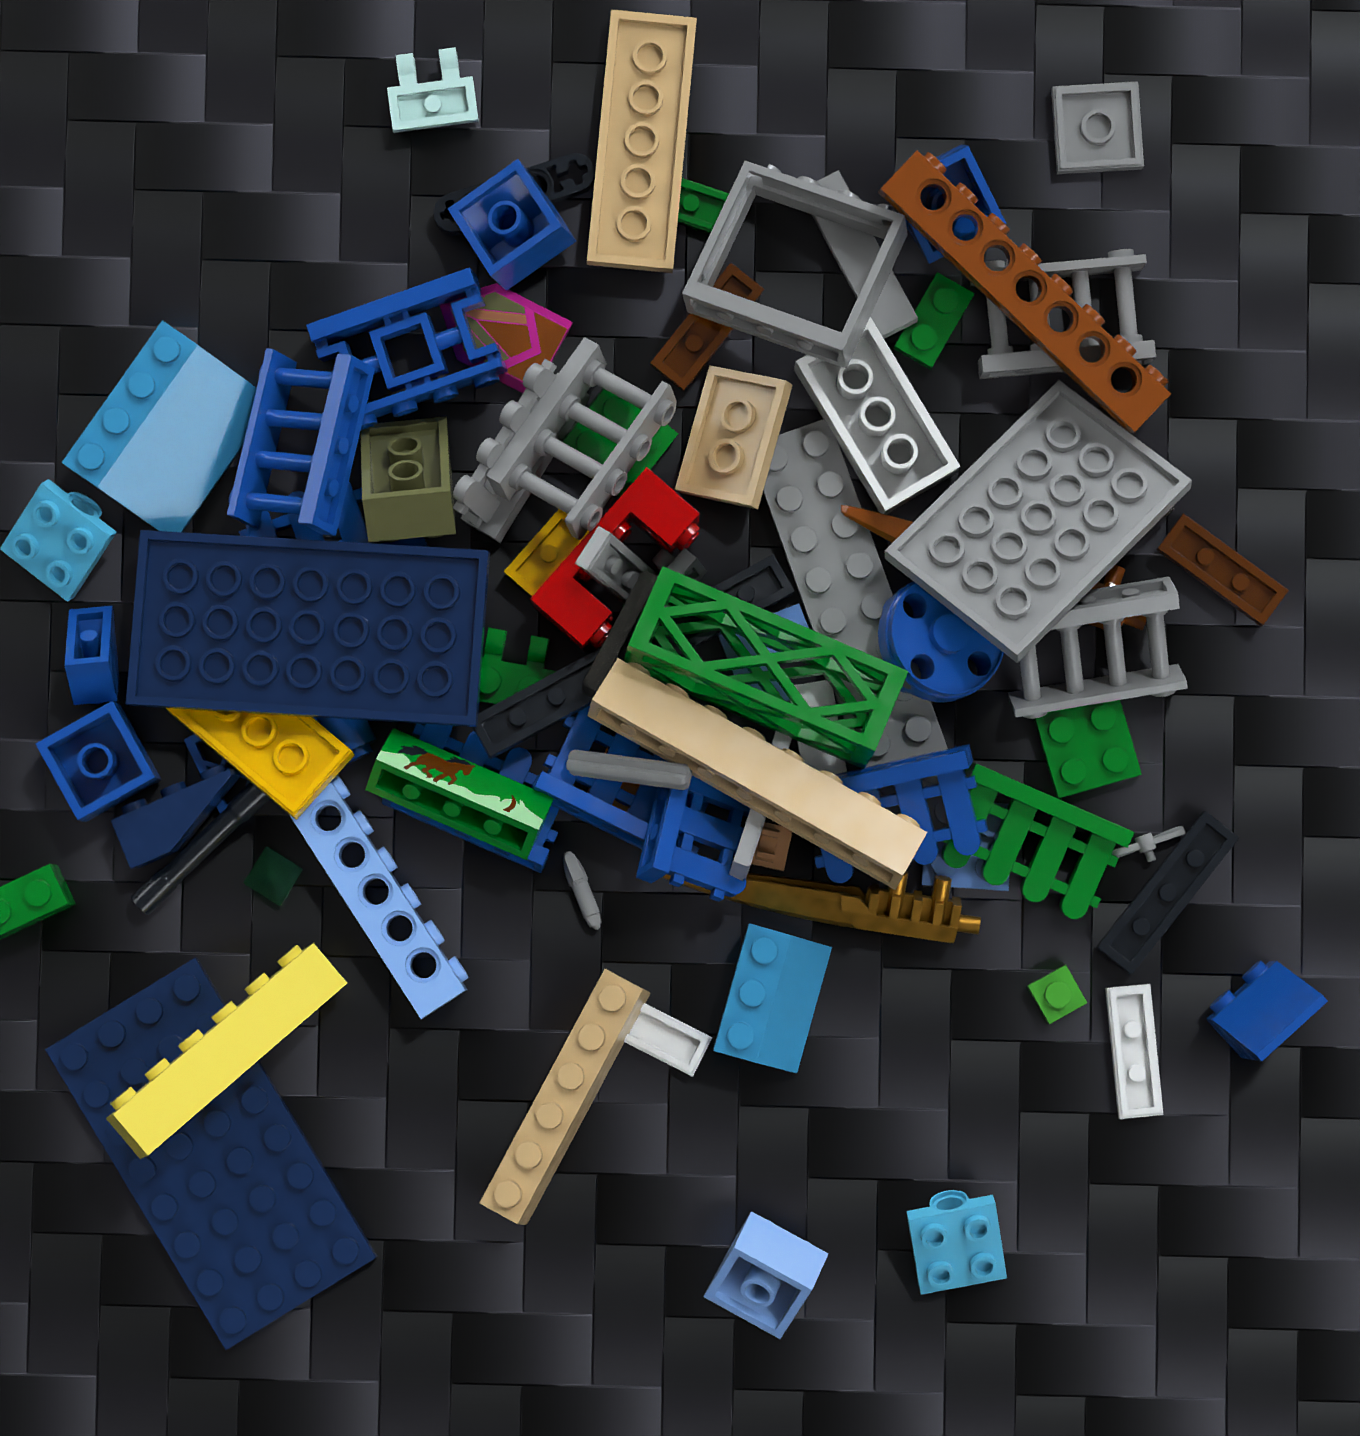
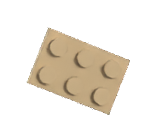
M709 365L675 490L687 495L758 510L793 385L782 379Z

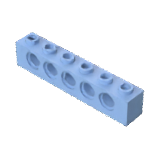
M337 774L297 820L291 815L290 817L419 1017L423 1019L465 992L467 988L463 981L469 977L455 956L448 960L439 945L445 942L444 937L432 919L426 923L423 922L415 909L422 905L408 883L400 886L392 871L397 869L398 866L384 846L378 850L368 836L374 832L373 827L361 810L355 813L352 812L345 801V798L351 794ZM334 806L341 813V823L336 829L325 831L319 825V814L324 808ZM350 843H359L365 851L364 861L355 868H349L342 860L343 849ZM375 879L383 880L389 889L387 899L378 905L370 903L365 894L367 885ZM397 916H405L412 923V933L404 941H396L389 933L390 922ZM422 952L431 954L436 960V970L428 978L417 976L412 967L414 958Z

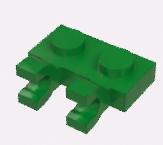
M488 627L484 658L482 657L479 701L497 704L556 672L544 669L550 639L531 635L527 665L502 661L508 631Z

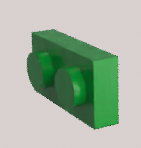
M937 272L915 310L918 322L903 330L893 349L931 370L975 293Z

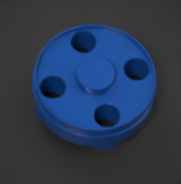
M914 581L898 590L885 602L882 608L878 627L879 649L884 661L908 671L901 688L903 693L912 694L932 702L959 700L983 687L995 674L1002 661L1004 652ZM903 601L912 607L914 612L913 618L905 613ZM968 659L975 663L977 676L969 670ZM911 661L920 668L921 679L912 673Z

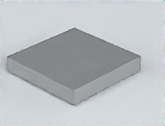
M1138 82L1052 87L1051 97L1057 174L1143 169L1144 158Z

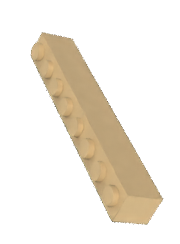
M617 658L591 700L588 717L668 762L687 764L692 770L694 777L894 890L899 885L928 833L921 829L919 823L905 814L896 815L883 808L880 801L874 796L865 792L857 793L844 786L842 780L835 774L826 770L818 771L805 764L803 758L796 752L786 748L779 749L766 742L765 737L757 730L750 727L741 728L727 720V716L718 708L711 705L702 706L695 702L679 686L671 683L665 685L656 680L640 664L634 662L626 663Z

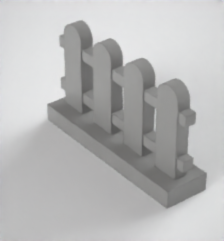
M544 359L541 365L533 363L527 369L523 377V386L526 388L518 402L511 400L504 406L499 418L500 423L503 425L495 440L487 438L482 442L476 455V459L480 463L472 477L464 475L457 482L453 491V497L457 500L453 509L462 514L460 519L501 543L531 493L522 489L516 491L510 501H507L495 494L486 474L558 375V373H553L557 366L547 359ZM587 392L581 400V404L584 406L591 397ZM575 420L566 421L557 433L556 439L561 441L572 428ZM549 454L541 456L532 468V474L541 478L553 457Z

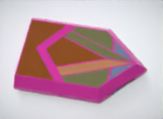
M495 283L481 288L480 293L486 306L466 312V316L477 349L495 342L500 347L501 356L508 372L499 375V382L523 394L526 390L523 386V377L527 369L533 363L541 365L544 359L553 363L573 322L509 289L506 291L501 285ZM467 296L440 305L447 330L458 326L451 303L467 298ZM464 343L453 346L456 359L469 367L488 362L487 359L473 364L469 361Z

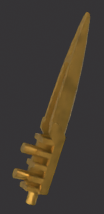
M907 871L896 890L888 887V890L880 889L878 884L870 883L866 894L856 885L843 883L840 885L798 878L748 873L744 891L734 897L724 896V899L811 921L947 943H954L957 931L978 935L981 917L961 915V898L952 896V899H949L952 881L950 877L935 876L932 895L926 896L922 895V891L913 890V893L905 892L908 879ZM666 874L662 878L670 880V875ZM684 881L683 886L707 894H710L711 892L708 889L702 888L700 886L691 884L686 881Z

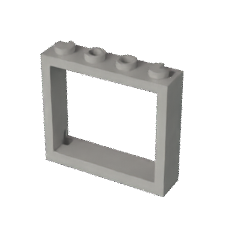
M744 161L682 292L687 312L847 369L908 235L905 215L889 210V205L878 204L876 206L862 201L856 194L850 191L839 190L836 192L821 187L817 181L809 177L800 176L795 178L783 174L771 164L766 168ZM756 195L884 239L842 332L713 287Z

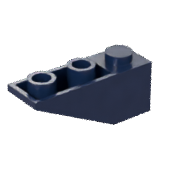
M224 764L218 765L200 773L202 781L186 787L185 782L182 781L160 791L162 798L147 804L146 799L143 798L121 807L123 815L112 819L111 822L130 869L145 867L181 851L242 774L236 769L226 770Z

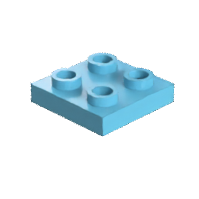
M48 479L40 484L0 547V550L68 602L76 596L117 532L99 518L102 511L94 500L79 492H69L67 494Z
M948 1190L934 1195L930 1199V1207L906 1211L921 1295L1007 1278L996 1203L993 1195L969 1199L966 1193L962 1191Z

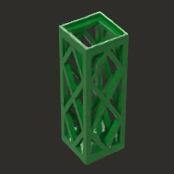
M664 566L660 570L628 643L624 662L640 664L649 671L651 677L663 684L671 683L677 685L691 696L773 731L782 733L862 769H865L878 746L908 674V671ZM695 616L704 621L675 624L672 618ZM719 630L738 657L703 662L684 635ZM737 635L744 637L757 655L751 656ZM671 636L686 658L677 653L666 637ZM653 639L655 640L658 646L652 644ZM766 647H768V648H770V649H773V650H775V651H777V652H776V653H770L769 650H768ZM798 661L808 664L807 666L784 669L779 665ZM760 666H766L768 671H762ZM747 668L750 672L730 676L719 673L721 671ZM824 675L843 701V704L811 708L790 679ZM841 679L850 682L864 701L857 702ZM772 681L778 682L792 703L782 698L771 683ZM757 683H758L759 686L761 687V689H762L763 691H761V690H759V689H757V688H754V687L750 686L749 684H757ZM848 714L854 716V718L834 721L825 718ZM862 728L861 732L853 730Z

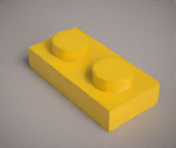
M560 509L504 570V573L531 597L582 541V539L578 540L571 535L565 523V518L568 514ZM587 530V532L585 533V535L583 536V538H584L590 531Z

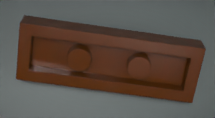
M732 263L727 266L713 286L754 302L758 301L765 290ZM690 313L650 362V366L685 392L734 329Z
M1184 513L1156 549L1259 626L1265 624L1289 591Z

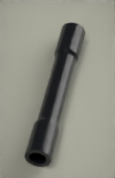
M252 782L248 783L228 803L224 811L163 869L158 870L131 896L135 905L145 914L150 915L176 890L178 884L239 825L248 821L271 798Z

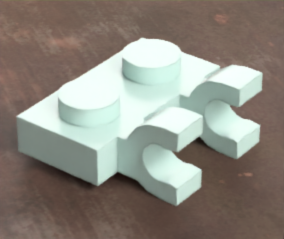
M456 47L438 50L443 79L441 81L417 83L413 53L396 55L400 86L387 88L394 133L479 122L473 76L460 78Z

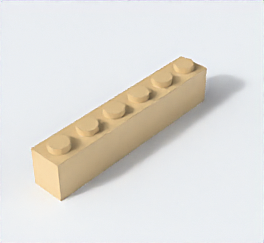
M604 969L484 1193L480 1204L516 1224H528L619 1054L627 1034L630 1033L641 1012L642 1006L651 993Z

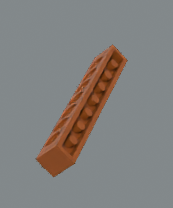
M917 150L883 185L878 193L898 213L905 215V219L1115 421L1129 433L1136 432L1171 395L1164 387L1168 383L1167 379L1152 365L1149 364L1144 368L1132 357L1137 351L1125 338L1119 334L1113 338L1101 327L1105 320L1090 305L1085 304L1081 308L1070 297L1073 289L1055 273L1050 278L1038 266L1042 260L1029 246L1022 243L1018 247L1006 235L1010 232V229L999 217L993 213L988 217L975 206L979 200L974 193L961 182L955 187L943 175L947 171L946 167L933 154L927 152L923 156ZM927 187L937 188L944 198L942 208L938 210L925 208L920 199L921 191ZM964 217L973 222L975 235L971 240L963 241L954 235L952 224L955 219ZM999 248L1005 253L1007 263L1003 270L993 271L986 266L984 254L987 249ZM1030 278L1037 284L1038 295L1034 301L1027 302L1018 297L1016 284L1019 279ZM1061 308L1067 312L1070 323L1066 331L1057 332L1051 329L1047 320L1051 309ZM1092 338L1099 343L1101 355L1096 362H1087L1081 357L1079 346L1083 339ZM1117 368L1127 370L1132 376V386L1126 393L1116 391L1111 384L1112 373Z

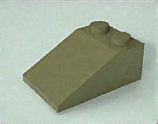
M447 416L377 423L370 428L361 430L362 503L368 543L379 541L395 542L400 539L419 537L437 538L443 535L456 534Z

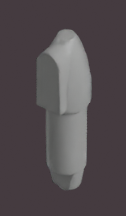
M571 851L563 854V867L567 882L572 887L582 915L589 927L598 930L602 920L588 883L587 874L577 857Z

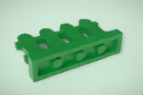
M972 762L969 768L964 769L966 777L975 775L977 783L976 788L969 789L976 819L986 820L989 813L1002 819L990 849L988 850L980 846L977 852L972 854L984 860L981 867L982 878L991 885H1001L1008 879L1010 872L1016 873L1024 877L1020 885V891L1022 896L1031 902L1044 900L1050 889L1063 894L1059 904L1060 910L1070 919L1083 917L1089 905L1097 908L1101 898L1094 894L1107 864L1115 867L1119 857L1112 855L1115 845L1117 843L1128 848L1134 832L977 763ZM998 792L1011 797L1007 809L994 804ZM1037 810L1051 815L1046 826L1033 820ZM1077 826L1090 832L1085 843L1073 838ZM1029 830L1041 835V839L1027 867L1015 860ZM953 839L941 841L945 843L941 856L946 865L952 868H961L967 864L971 855L960 854L954 847ZM1067 848H1071L1081 854L1067 884L1055 879V876Z

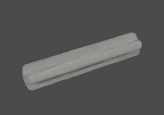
M576 749L570 751L566 762V768L571 775L685 790L689 788L692 779V770L689 766L675 762Z

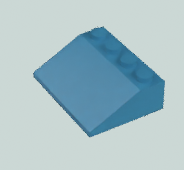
M162 320L62 463L158 531L184 532L243 448L257 388Z

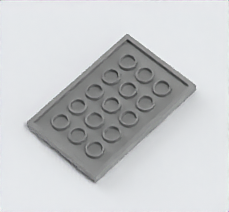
M1058 380L885 550V559L1018 663L1191 489L1192 480Z

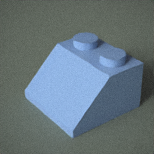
M751 1211L706 1290L704 1298L781 1339L811 1293L828 1253Z

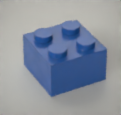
M114 701L105 704L36 743L39 752L78 821L87 822L162 780L121 705Z

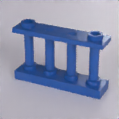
M266 348L263 364L259 370V381L234 486L229 495L227 515L250 527L258 528L262 511L298 514V523L322 535L336 536L375 368L352 355L337 354L332 372L296 369L297 362L274 349ZM291 386L329 389L324 412L311 413L286 410ZM281 428L319 431L314 454L304 455L276 452ZM271 470L308 472L309 476L304 496L266 494Z

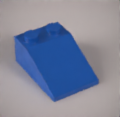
M1260 960L1242 976L1246 983L1234 994L1230 990L1225 991L1210 1005L1214 1012L1206 1020L1241 1058L1262 1062L1325 1005L1328 1000L1278 961H1269L1265 965Z

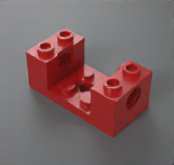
M646 467L600 519L597 526L582 539L530 598L532 606L584 652L591 645L596 650L599 649L614 631L612 629L613 626L610 624L613 621V614L578 583L580 579L588 583L592 577L575 564L597 527L600 526L609 531L619 541L624 543L632 533L630 523L633 522L655 543L672 555L677 548L680 551L684 548L687 549L699 536L700 533L698 531L700 527L697 525L699 524L700 513Z

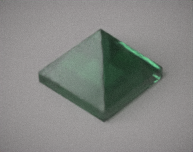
M266 846L243 883L281 906L304 869Z

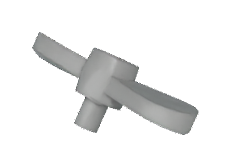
M1178 826L1155 836H1152L1150 832L1134 838V844L1129 845L1128 848L1121 847L1115 849L1112 855L1122 857L1139 850L1140 853H1145L1147 861L1151 862L1156 860L1152 850L1156 848V844L1185 834L1184 827Z

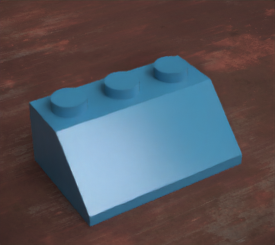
M749 923L713 1051L797 1073L832 947Z

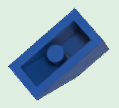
M112 605L69 610L64 666L73 705L117 701L119 668Z

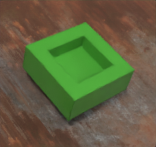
M1066 965L1027 985L1048 1024L1087 1004L1085 997Z

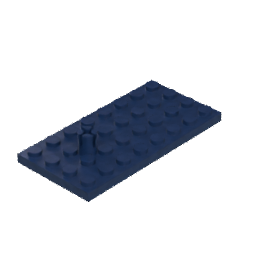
M140 530L126 704L142 707L477 727L490 552L488 550Z
M194 958L45 1050L225 1350L372 1261L377 1257V1254L259 1060L151 1154L142 1159L135 1154L107 1121L106 1118L115 1111L110 1104L129 1087H132L135 1092L140 1090L149 1082L144 1074L163 1058H166L169 1063L183 1053L178 1045L197 1029L204 1035L216 1025L211 1017L224 1007L225 1003L198 958Z

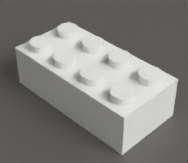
M871 317L867 322L847 369L810 355H806L795 362V373L821 416L827 422L839 446L880 513L887 515L953 476L961 467Z

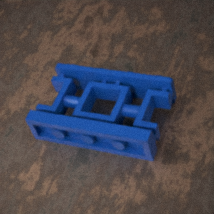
M470 267L306 325L311 341L315 343L318 359L322 362L336 358L337 354L352 355L350 346L346 341L333 345L331 343L385 325L369 332L376 355L361 361L375 368L374 374L382 371L389 391L395 392L404 388L406 390L368 403L361 430L376 425L378 423L377 417L393 413L394 417H400L418 410L417 403L432 398L435 403L453 399L459 395L458 389L472 384H474L476 389L491 386L500 381L499 375L508 372L501 356L500 347L496 342L477 349L466 312L486 305L480 293L481 288L477 275ZM467 296V298L451 303L457 327L436 334L431 317L427 312L412 317V315ZM422 328L434 364L396 377L384 341ZM464 343L471 363L476 364L488 359V362L433 381V378L449 373L442 353L444 349Z

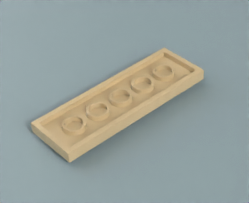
M611 10L587 265L673 273L697 18Z

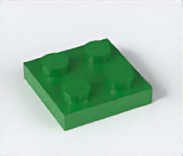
M603 388L587 407L627 430L641 411L640 408ZM575 422L561 440L563 443L601 464H604L617 445L578 422ZM669 425L659 428L652 438V444L647 455L641 461H636L627 474V481L623 489L616 495L618 498L621 497L646 467L651 470L676 438L678 433Z
M1120 700L1047 712L1043 717L1034 719L1057 799L1142 775Z

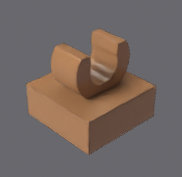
M765 822L751 864L784 871L792 831L783 826Z

